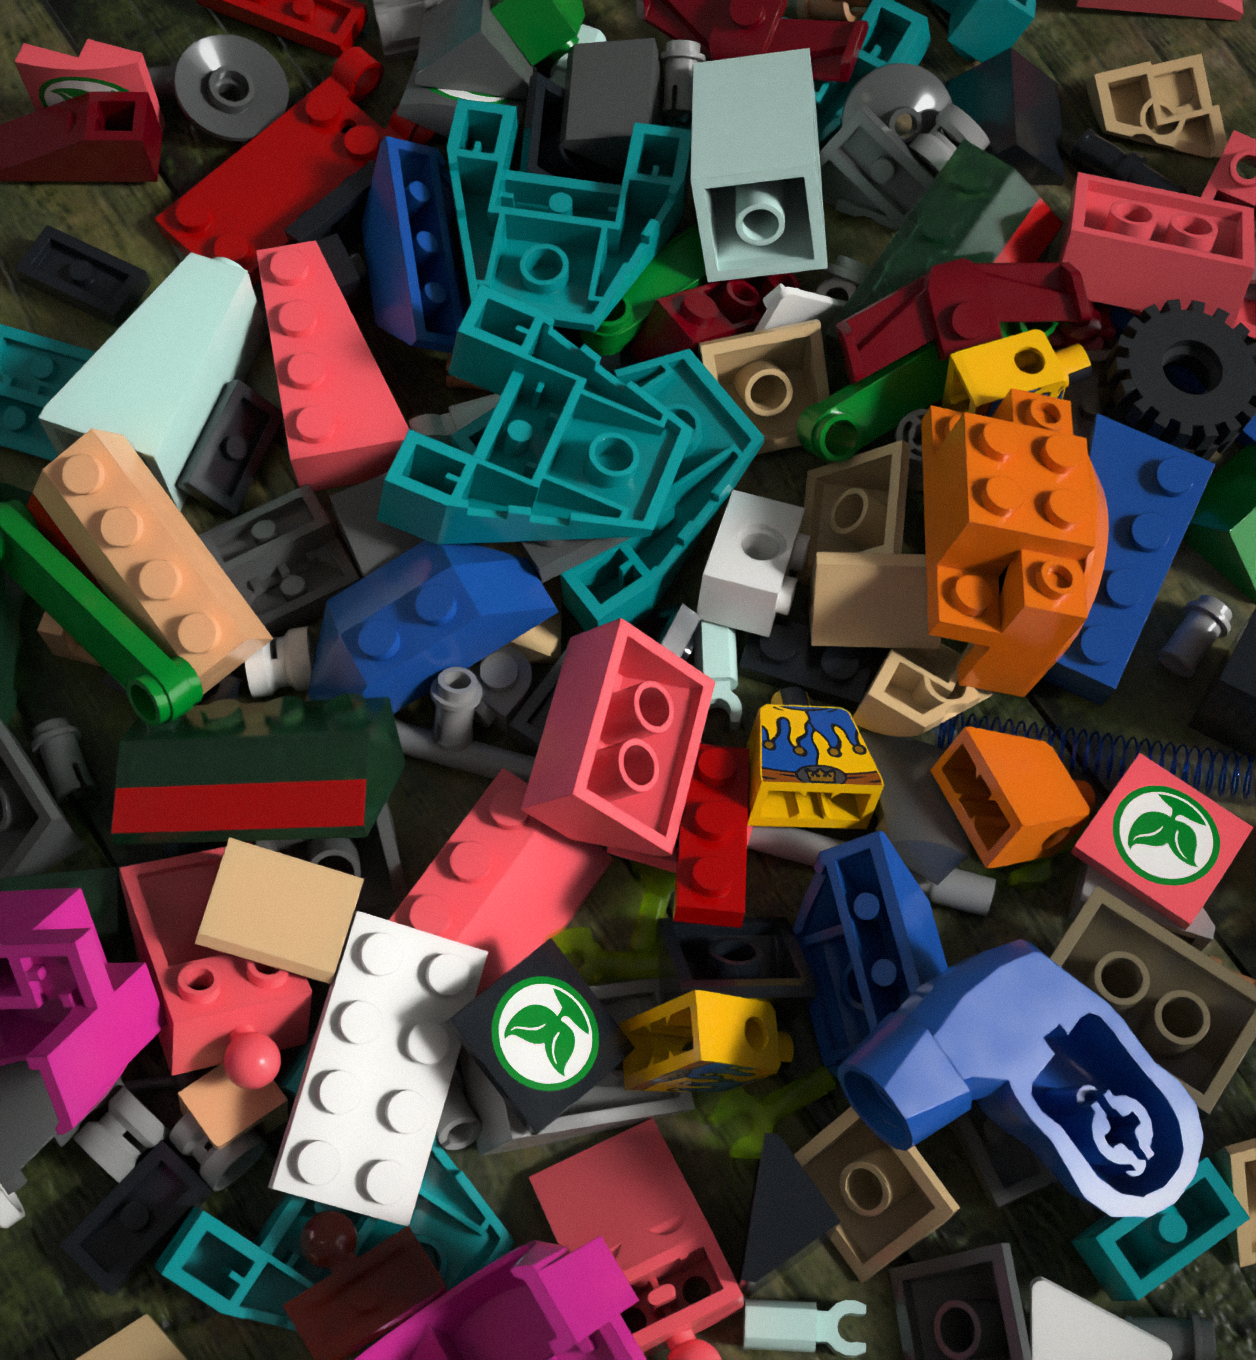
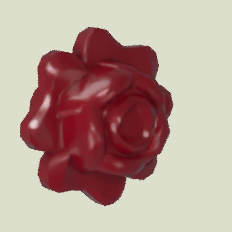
M1088 300L1091 320L1082 323L1059 322L1054 332L1047 338L1052 348L1059 349L1063 347L1064 349L1080 344L1085 351L1104 350V341L1112 340L1116 335V328L1110 321L1111 306L1104 303H1092Z

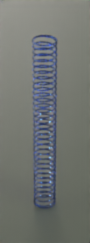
M963 712L956 715L953 727L952 718L949 719L947 748L952 743L956 724L960 715L961 731L964 728ZM971 713L968 717L965 727H969L973 716L974 727L977 728V719L974 713ZM984 714L979 722L978 728L981 729L983 720L985 718L986 730H989V719L988 716ZM999 716L994 718L990 727V731H993L994 725L998 720V732L1005 733L1010 721L1011 735L1017 736L1022 723L1023 737L1029 738L1030 732L1035 725L1036 740L1040 741L1047 727L1048 744L1050 746L1053 744L1057 730L1060 729L1061 749L1059 758L1062 763L1065 743L1072 730L1073 753L1069 772L1071 775L1075 768L1077 746L1084 732L1086 751L1082 766L1083 777L1086 776L1089 748L1094 735L1097 734L1098 754L1094 770L1095 778L1099 776L1101 751L1107 736H1109L1111 753L1106 776L1108 781L1111 779L1114 751L1120 737L1123 741V756L1119 770V781L1125 774L1126 753L1133 739L1136 747L1135 759L1140 753L1143 743L1146 741L1148 745V758L1152 760L1153 750L1156 744L1159 743L1161 750L1159 766L1164 768L1165 752L1168 746L1172 745L1173 760L1170 773L1175 776L1177 755L1183 746L1185 748L1186 760L1181 780L1185 783L1188 782L1189 758L1193 749L1196 748L1198 763L1195 770L1193 788L1197 791L1201 781L1202 758L1205 752L1209 750L1211 763L1206 779L1205 791L1207 795L1211 793L1213 786L1214 761L1217 754L1221 752L1224 762L1219 776V797L1223 796L1226 786L1227 761L1230 755L1234 754L1236 765L1230 787L1232 799L1236 797L1238 791L1240 761L1243 756H1247L1249 765L1244 779L1243 799L1246 801L1250 795L1252 764L1256 759V755L1251 759L1249 754L1245 752L1238 758L1235 751H1231L1226 756L1223 749H1218L1213 755L1210 747H1206L1201 753L1197 745H1194L1188 752V748L1184 743L1176 750L1173 742H1168L1163 749L1160 740H1156L1151 747L1148 738H1144L1138 746L1135 736H1132L1126 744L1122 734L1118 735L1113 742V737L1109 732L1105 734L1101 741L1098 731H1094L1089 739L1086 729H1082L1076 739V732L1073 727H1070L1064 736L1060 725L1054 729L1051 736L1049 724L1046 723L1039 734L1036 722H1033L1028 731H1026L1024 720L1019 721L1014 732L1013 720L1008 718L1002 730ZM947 720L940 724L937 745L940 749L944 747ZM1248 776H1249L1248 789H1247V793H1246L1247 780H1248Z

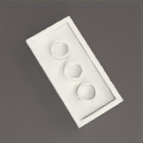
M360 911L353 913L268 1188L409 1227L462 1044L445 1021L475 998L488 951Z

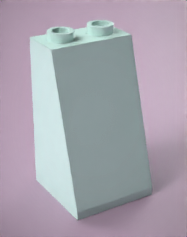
M810 48L693 63L691 186L708 282L828 268L816 99Z
M191 252L43 408L38 419L58 456L91 428L122 434L179 511H181L189 494L176 486V483L225 384L235 380H240L244 383L267 336L248 271L228 258L215 257L211 259Z

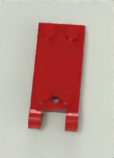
M355 46L346 50L338 58L333 66L330 77L154 219L159 231L183 254L188 256L192 252L211 259L215 257L228 258L248 271L253 287L261 280L256 251L290 245L284 230L295 222L303 212L311 209L336 189L344 179L356 173L370 160L376 162L380 143L385 136L427 146L437 133L396 115L398 107L393 112L389 125L383 129L355 105L358 101L365 100L375 92L384 75L382 64L362 47ZM346 126L353 127L347 133L341 132Z

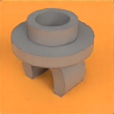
M838 254L834 264L827 262V269H819L833 277L824 280L818 286L815 293L829 297L834 290L843 289L848 293V302L852 303L855 313H857L862 304V297L858 287L874 291L877 283L867 278L871 267Z

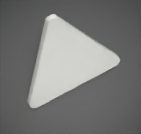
M780 283L763 298L767 310L754 332L815 319L820 321L821 331L823 332L855 313V309L851 302L800 290L799 288L785 287Z
M1035 1277L1030 1282V1350L1032 1360L1172 1359V1350L1165 1341L1044 1277Z

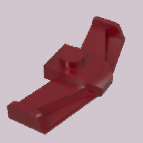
M636 0V14L639 19L673 40H691L700 43V53L705 55L706 61L810 48L813 80L849 82L869 29L868 22L864 20L847 22L782 18L788 4L787 0Z
M961 258L930 267L925 275L835 324L850 385L933 339L939 361L950 359V354L1002 339L1003 336L999 323H1082L1091 320V311L1082 275L1070 262L973 263L970 260Z

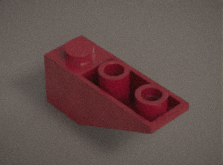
M88 92L0 124V181L158 182L163 134L149 93Z
M792 273L716 281L656 299L630 351L640 363L686 349H690L697 357L698 343L754 332L767 310L763 298L780 283L785 287L804 289Z

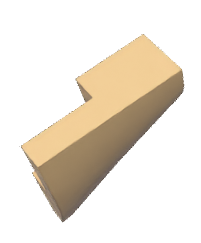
M1202 53L1151 65V61L1097 73L1086 83L1095 118L1104 134L1219 161L1227 145L1220 107L1219 105L1212 106Z
M942 643L940 649L890 648L854 713L853 720L856 725L883 735L896 737L919 736L998 692L958 685V664L975 645L973 643H968L961 654Z

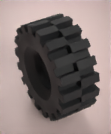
M1179 299L1167 300L1160 312L1157 306L1153 304L1145 308L1139 318L1134 316L1103 363L1105 367L1100 373L1098 387L1105 388L1099 397L1101 409L1113 408L1114 412L1110 419L1191 454L1194 453V455L1205 460H1210L1216 450L1221 454L1228 449L1256 414V343L1249 346L1246 345L1244 339L1250 331L1241 322L1234 329L1224 323L1230 315L1226 311L1217 308L1213 316L1203 313L1205 302L1192 300L1186 310H1181ZM1166 364H1177L1189 368L1203 382L1205 393L1195 395L1177 389L1166 378L1163 366Z

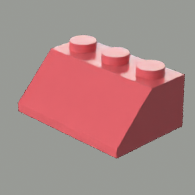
M1078 172L1057 262H1070L1080 271L1087 299L1092 303L1099 302L1123 307L1129 312L1140 316L1145 308L1153 304L1157 306L1160 312L1167 300L1179 299L1181 310H1186L1191 301L1195 300L1205 302L1203 313L1213 316L1217 308L1229 313L1230 315L1224 323L1233 329L1255 269L1254 208Z
M622 618L570 637L521 810L571 840L659 857L673 855L715 681Z
M505 768L501 769L389 919V921L488 951L475 998L546 940L552 938L556 942L613 863V858L600 845L571 840L522 811L521 807L528 783Z

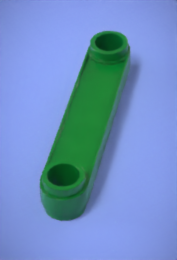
M698 222L662 246L595 332L579 330L583 345H587L598 355H614L620 352L628 342L638 336L656 299L713 283L707 281Z
M1059 322L999 324L1003 338L1034 329L1043 331L1046 337L1054 332ZM934 339L857 383L849 384L820 403L808 406L797 420V439L807 452L826 462H843L850 459L859 449L898 426L908 413L919 409H926L943 398L949 359L939 361ZM833 425L830 436L825 440L828 429Z
M14 499L8 502H0V567L127 691L129 701L142 721L155 727L161 723L167 724L191 711L194 705L202 700L203 689L197 673L188 661L176 655L169 658L39 532L34 517L23 503Z

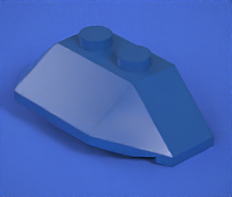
M385 136L380 143L371 181L372 184L369 189L361 223L375 325L410 346L453 353L457 331L469 306L461 282L454 244L452 218L455 207L450 173L444 168L447 162L438 148Z
M424 540L326 601L308 695L333 743L339 748L430 692L432 682L443 670L450 667L469 668L559 611L527 558L473 543L436 545Z
M876 831L819 852L814 866L816 873L805 893L793 928L795 937L818 984L817 997L808 1005L823 1067L836 1078H838V1067L884 1017L891 1012H896L920 986L948 969L930 902L886 834L882 831Z

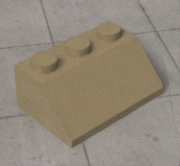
M1097 885L1049 958L1109 1003L1124 1019L1155 1063L1159 1064L1181 1082L1195 1101L1199 1119L1202 1121L1211 1113L1256 1038V986Z

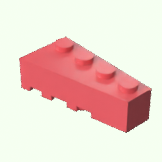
M316 240L257 250L290 461L299 488L309 484L313 492L363 483L388 473L409 427Z

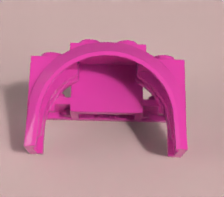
M81 888L0 891V1066L18 1061H27L30 1070H40L59 1121L55 1127L57 1135H64L79 1124L108 1095L127 1067V1064L164 1028L167 1022L146 962L107 963Z
M600 1235L570 1252L567 1246L537 1240L519 1246L430 1302L353 1360L647 1359L620 1313L638 1302L639 1299Z

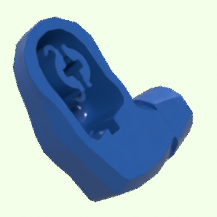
M1022 939L960 960L920 986L896 1012H891L884 1017L838 1067V1080L853 1110L881 1140L893 1148L903 1151L910 1149L969 1111L972 1100H976L982 1111L1002 1130L1028 1145L1071 1195L1111 1217H1150L1176 1203L1196 1175L1204 1136L1197 1105L1178 1079L1155 1063L1124 1019L1107 1001L1066 972L1031 942Z

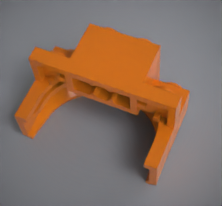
M1011 388L991 417L931 405L921 420L928 635L975 644L958 664V685L1025 697L1066 652L1077 637L1084 622L1088 619L1087 616L1095 600L1104 570L1109 522L1105 493L1088 456L1087 438L1073 435L1071 401ZM1008 566L1001 594H999V576Z

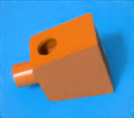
M964 727L930 769L985 868H998L1053 856L1064 847L1088 820L1095 805V793L1092 786L1085 780H1073L1054 748L1045 741L975 727Z

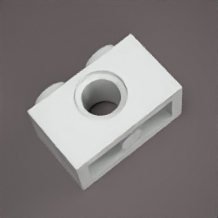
M737 490L732 491L702 576L696 612L702 617L701 620L765 637L770 636L776 614L789 615L798 578L790 577V570L802 572L811 536L800 533L805 508Z

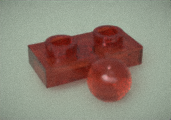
M326 1210L313 1215L305 1223L300 1235V1246L303 1255L312 1265L322 1269H330L332 1274L285 1303L283 1308L313 1360L347 1359L447 1292L445 1282L409 1226L357 1258L354 1253L358 1242L357 1230L351 1219L345 1214Z

